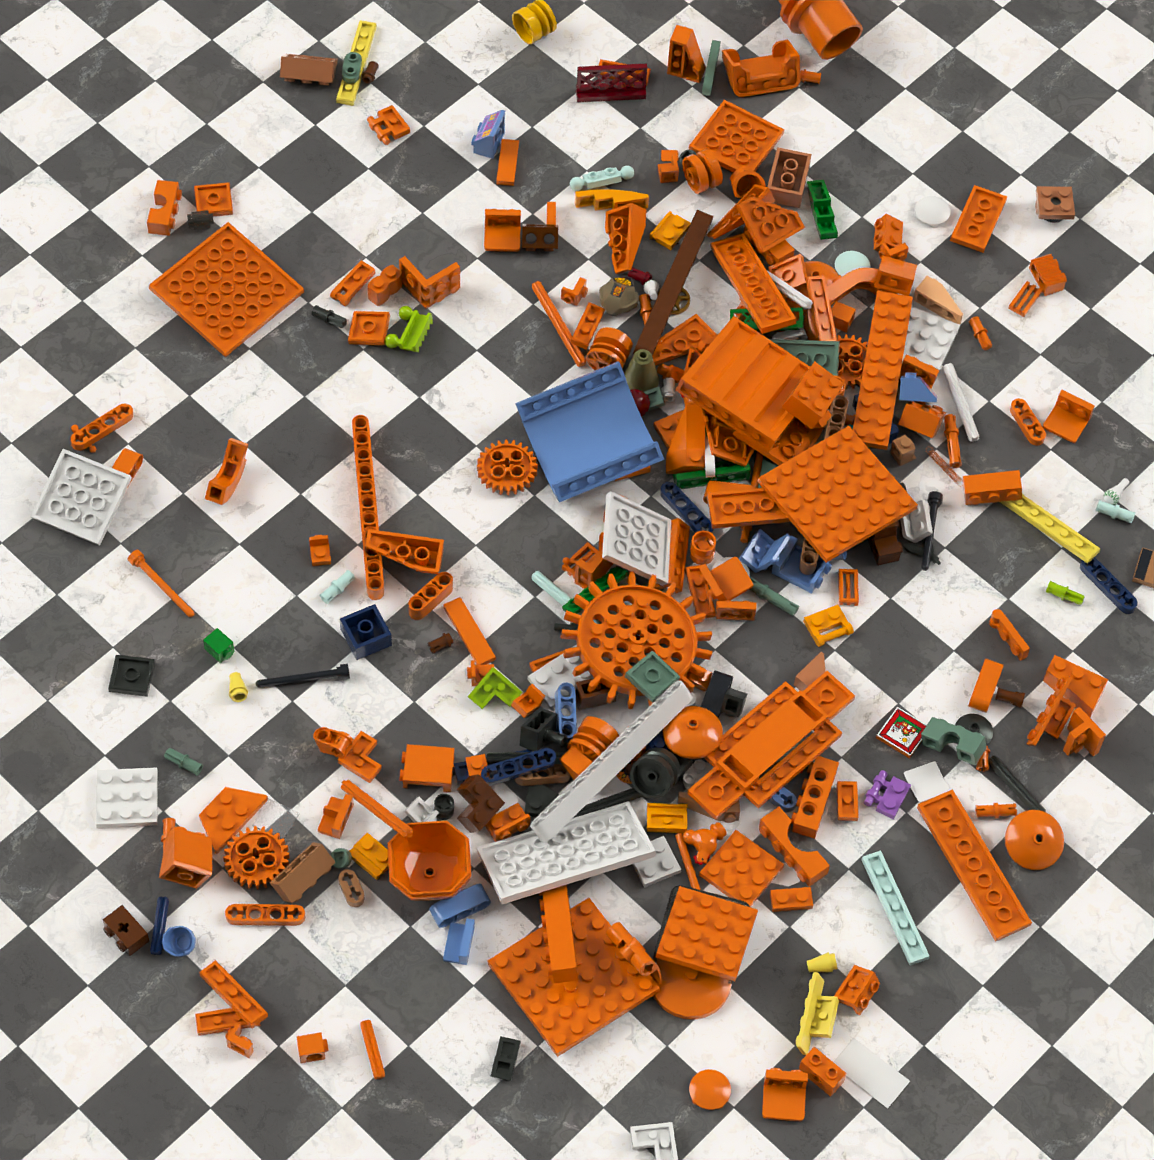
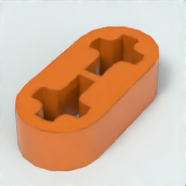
M547 202V224L556 225V202Z

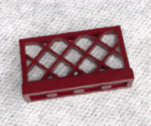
M647 63L577 67V102L646 99ZM636 70H643L639 74L635 73ZM624 71V73L621 75H619L617 72ZM588 72L590 73V74L587 75L586 77L581 74V73H588ZM601 72H607V73H606L605 75H603V76H602L601 74H599V73H601ZM629 75L633 77L630 80L626 79V77ZM614 76V80L610 81L608 79L609 77ZM593 77H597V78H598L595 82H593L592 80H590V79H592Z

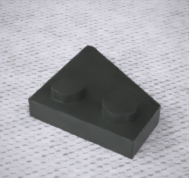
M543 784L529 785L525 814L537 817L559 794Z

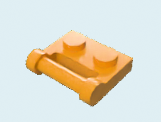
M838 604L804 617L803 620L818 647L845 634L851 635L854 633L852 625L848 622ZM840 625L842 626V628L829 632L827 634H820L835 627H838Z

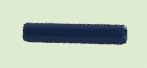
M160 896L157 900L150 948L152 955H161L162 939L165 933L169 906L168 897Z

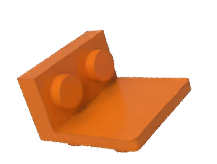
M1061 390L1054 408L1042 427L1075 444L1091 419L1095 405Z

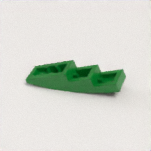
M807 181L809 200L820 240L838 238V231L834 222L835 216L831 207V198L825 181Z

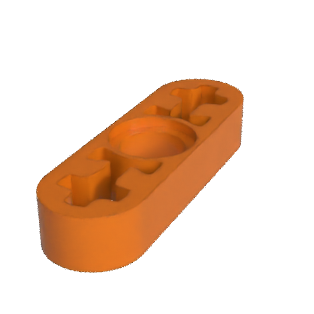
M1020 398L1014 399L1010 406V413L1032 445L1039 446L1043 444L1046 432L1025 400ZM1030 419L1033 424L1026 425L1023 423V420Z

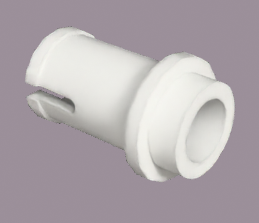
M666 378L663 380L664 392L662 394L665 402H672L676 398L675 380L673 378Z

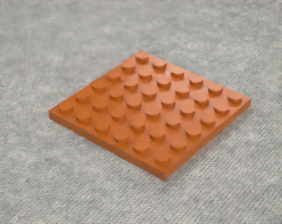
M229 222L149 284V289L224 357L228 356L304 293V288Z
M850 426L843 428L760 476L757 481L825 563L913 512L918 507V504Z
M590 898L585 899L570 909L579 980L554 984L553 976H548L547 963L551 962L550 959H546L545 947H549V945L544 942L543 931H547V928L543 926L487 960L489 967L557 1057L660 992V987L650 975L642 976L619 952L621 948H617L606 935V931L611 925Z

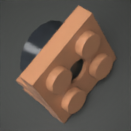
M1037 186L1035 208H1037L1036 215H1038L1039 219L1052 223L1060 222L1063 219H1074L1075 209L1072 187Z

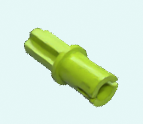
M1052 581L1049 582L1046 589L1047 593L1061 598L1062 601L1066 599L1078 605H1081L1085 598L1084 595L1069 590V586L1064 587Z

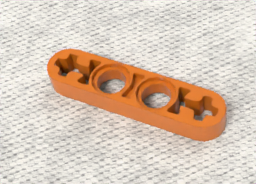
M126 403L120 404L71 435L72 448L78 451L84 450L131 421L133 418L132 406ZM111 419L115 421L112 425L105 424L106 420ZM92 429H98L100 431L98 434L94 435L90 433Z
M231 904L225 910L226 920L232 925L297 926L301 925L306 918L305 910L300 905ZM254 910L261 913L257 919H252L249 916ZM233 911H237L236 918H232L231 914H233ZM243 911H246V918H243ZM273 911L281 912V917L272 919L270 914ZM284 911H287V919H285ZM295 912L299 913L297 919L293 917Z

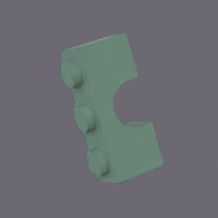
M932 717L921 733L923 746L941 752L945 745L956 743L958 744L956 747L958 759L975 766L987 748L985 736L978 732L966 730L960 725L956 726L948 723L944 719Z

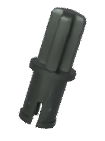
M318 305L313 307L319 313L312 311V316L324 320L326 324L331 323L340 328L346 326L347 319L335 314L333 310L328 311Z

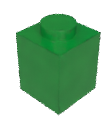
M218 628L203 639L204 649L219 663L231 658L235 652L233 641Z

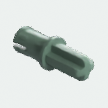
M172 748L165 752L164 757L179 765L180 769L184 768L196 776L202 771L203 764L189 758V755H183Z

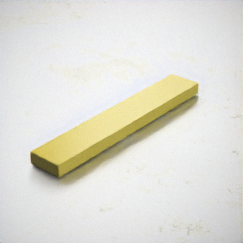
M359 21L350 52L359 53L362 57L360 77L355 83H346L342 79L336 103L354 106L362 73L364 72L376 31V23Z
M1023 494L1020 500L1000 502L1087 564L1100 552L1098 546Z

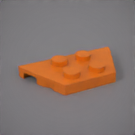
M225 787L199 814V819L206 831L207 837L212 838V846L216 854L227 845L232 836H235L268 801L267 795Z

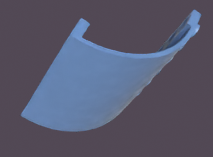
M619 361L515 403L536 457L559 502L664 460L658 442H653L642 420Z

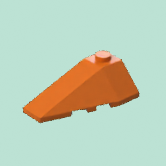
M633 203L606 211L605 230L609 234L610 240L608 244L612 247L613 254L611 257L616 274L631 270L646 227V209Z
M686 404L666 455V474L704 470L705 422L702 408L698 405Z

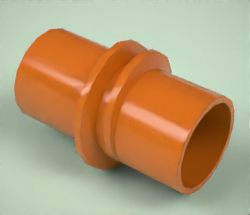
M778 0L782 5L780 11L782 21L788 25L792 33L803 34L821 59L828 60L842 54L862 34V25L843 0Z

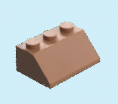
M286 53L281 56L280 77L284 78V81L295 82V79H301L302 83L319 81L320 85H329V83L334 81L338 59Z

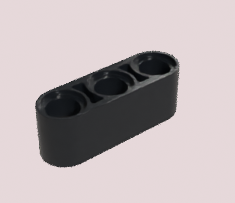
M715 670L701 707L708 709L719 719L725 693L731 687L733 676Z

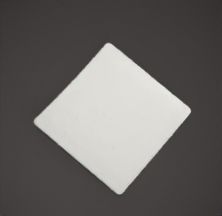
M935 761L904 772L905 778L911 784L910 788L919 802L926 801L951 790Z

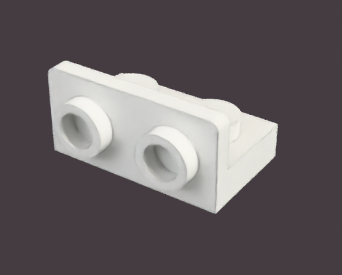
M923 499L917 502L918 507L916 510L900 519L903 537L914 543L933 534L928 501Z

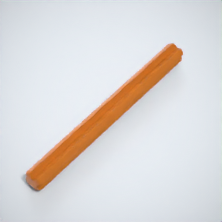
M540 281L534 282L532 284L533 291L578 367L585 366L586 359L578 346L570 343L572 335Z
M343 780L341 782V789L344 792L353 796L357 802L405 839L413 836V829L354 783L350 780Z

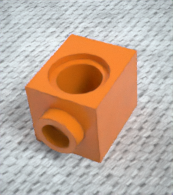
M322 1032L296 1036L300 1063L325 1059V1052L329 1050L327 1039L322 1038Z

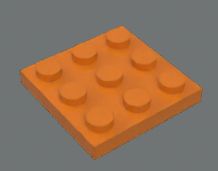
M735 830L700 871L699 876L736 903L751 907L784 868V864Z

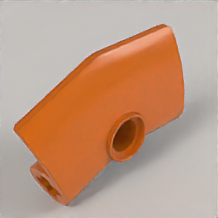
M620 922L614 923L606 931L609 939L617 948H621L619 952L642 976L651 974L660 984L662 982L661 971L655 961L648 955L646 949Z

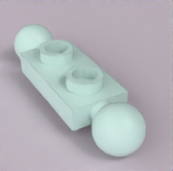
M624 166L620 171L616 167L606 168L597 172L592 171L582 175L583 179L580 177L572 178L570 187L574 191H580L583 186H586L587 189L622 182L621 178L629 180L634 176V169L631 166Z

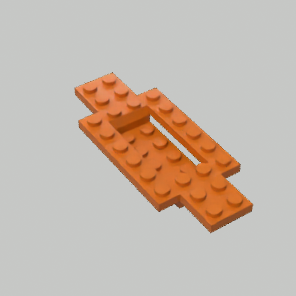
M828 671L823 673L803 692L801 690L797 692L785 681L722 735L719 747L712 754L703 757L714 768L689 788L687 794L715 820L743 796L759 809L842 736V732L830 720L855 700V695ZM812 730L814 731L809 737H807L802 743H800L794 750H792L786 757H784L779 763H777L771 770H769L764 776H762L759 779V776L762 773H764L769 767H771L777 760H779L784 754H786L807 734H809Z

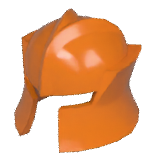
M742 167L734 171L729 178L735 198H742L755 184L766 187L761 175L755 171H745Z

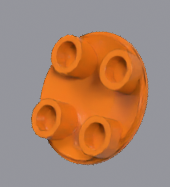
M708 1069L698 1072L692 1078L689 1085V1093L693 1104L707 1110L721 1109L730 1098L731 1085L724 1074Z

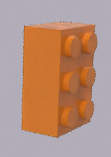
M814 361L797 383L782 408L813 429L823 417L844 383Z

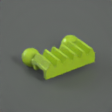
M403 306L399 309V317L402 320H409L400 339L395 334H389L385 337V345L388 348L399 346L403 350L419 352V347L422 346V341H424V335L427 336V330H430V324H433L432 314L422 315L418 313V310L413 311L409 306Z

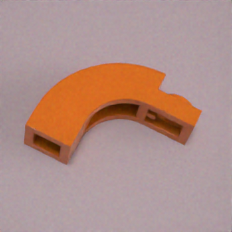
M233 438L228 440L222 466L215 478L208 483L206 500L223 505L230 499L246 465L247 443Z

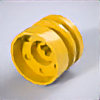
M534 0L527 7H522L512 14V21L516 32L527 44H533L540 40L542 36H547L557 29L554 13L544 0Z

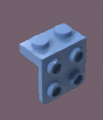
M759 529L739 557V560L755 573L762 569L766 570L770 565L774 566L779 561V554L788 547V540L791 536L786 534L774 541Z

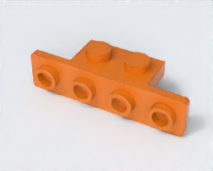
M1063 676V678L1061 677L1055 685L1057 689L1047 699L1045 711L1039 714L1035 729L1033 728L1027 736V739H1029L1027 744L1029 746H1036L1043 732L1058 739L1076 704L1063 697L1072 677Z

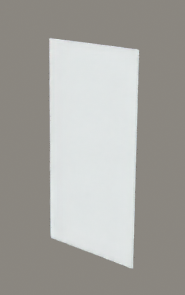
M855 1038L850 1041L834 1060V1063L847 1073L846 1077L886 1108H889L910 1082Z

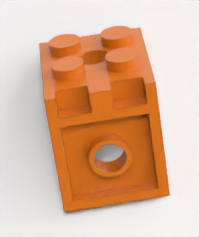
M406 256L399 259V270L402 271V284L425 309L436 302H441L446 296L457 292L460 288V266L457 262L426 279Z

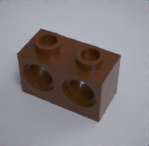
M522 224V248H526V251H536V248H543V251L548 252L558 249V225ZM532 233L536 236V240L529 242L526 236ZM547 234L554 236V240L550 243L544 240Z

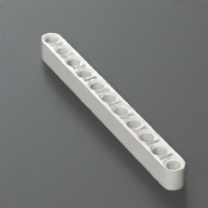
M681 680L673 683L532 821L530 827L542 842L552 839L693 699V695Z

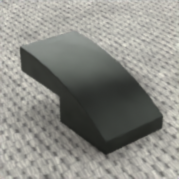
M500 1036L491 1077L508 1081L512 1080L521 1044L520 1040Z

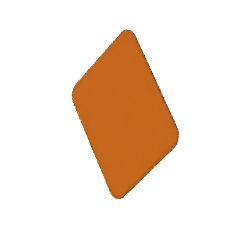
M661 150V160L672 161V155L676 154L678 161V151Z

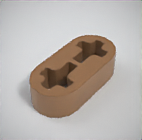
M349 869L343 870L338 877L343 895L348 905L359 907L365 900L361 884L354 871ZM348 876L351 879V886L348 885L344 877ZM352 891L359 897L358 900L352 898Z

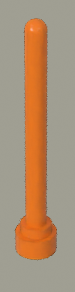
M138 549L134 550L127 560L133 566L140 567L188 617H193L194 611L145 562L141 551Z

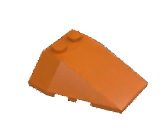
M702 408L711 455L745 467L755 449L733 435L735 431L733 428Z

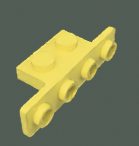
M813 972L812 979L809 981L808 998L805 999V1011L800 1020V1033L796 1038V1046L803 1055L808 1054L812 1037L831 1038L839 999L835 996H821L824 979L818 972Z

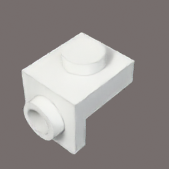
M417 797L404 811L414 823L437 821L435 817L439 814L437 810L433 811L420 797Z

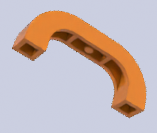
M858 268L844 276H837L831 285L828 286L826 284L830 305H833L836 301L857 289H866L875 295L877 291L895 292L874 287L878 274V269ZM810 308L806 310L804 315V330L808 340L818 341L813 314Z

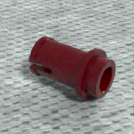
M632 267L628 273V277L641 282L642 285L652 280V275L648 271L645 273Z

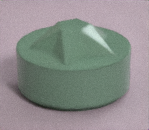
M337 848L331 854L335 861L333 866L336 868H347L352 861L351 853L345 848Z

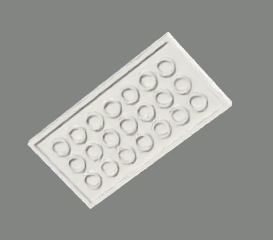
M629 801L572 818L547 842H542L534 831H529L477 847L478 855L501 904L656 857V850Z

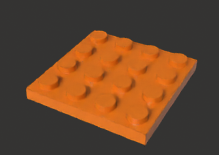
M723 100L691 142L689 149L695 151L696 154L704 149H710L716 156L720 166L733 173L740 167L745 171L751 170L756 172L783 136L784 129Z
M796 418L770 452H767L736 430L733 435L777 465H781L814 446L825 426L820 429H806L804 424Z
M679 886L656 953V958L735 982L758 910Z

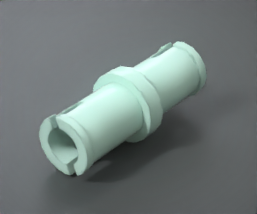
M1099 500L1095 510L1096 512L1111 516L1112 519L1118 518L1130 524L1135 516V512L1120 508L1118 504L1112 505Z
M346 570L343 575L337 580H333L331 585L319 595L321 599L328 604L339 593L342 594L344 588L356 579L354 574Z

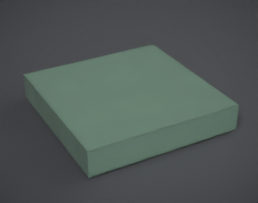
M653 650L628 670L624 676L652 703L673 683L680 679V676Z

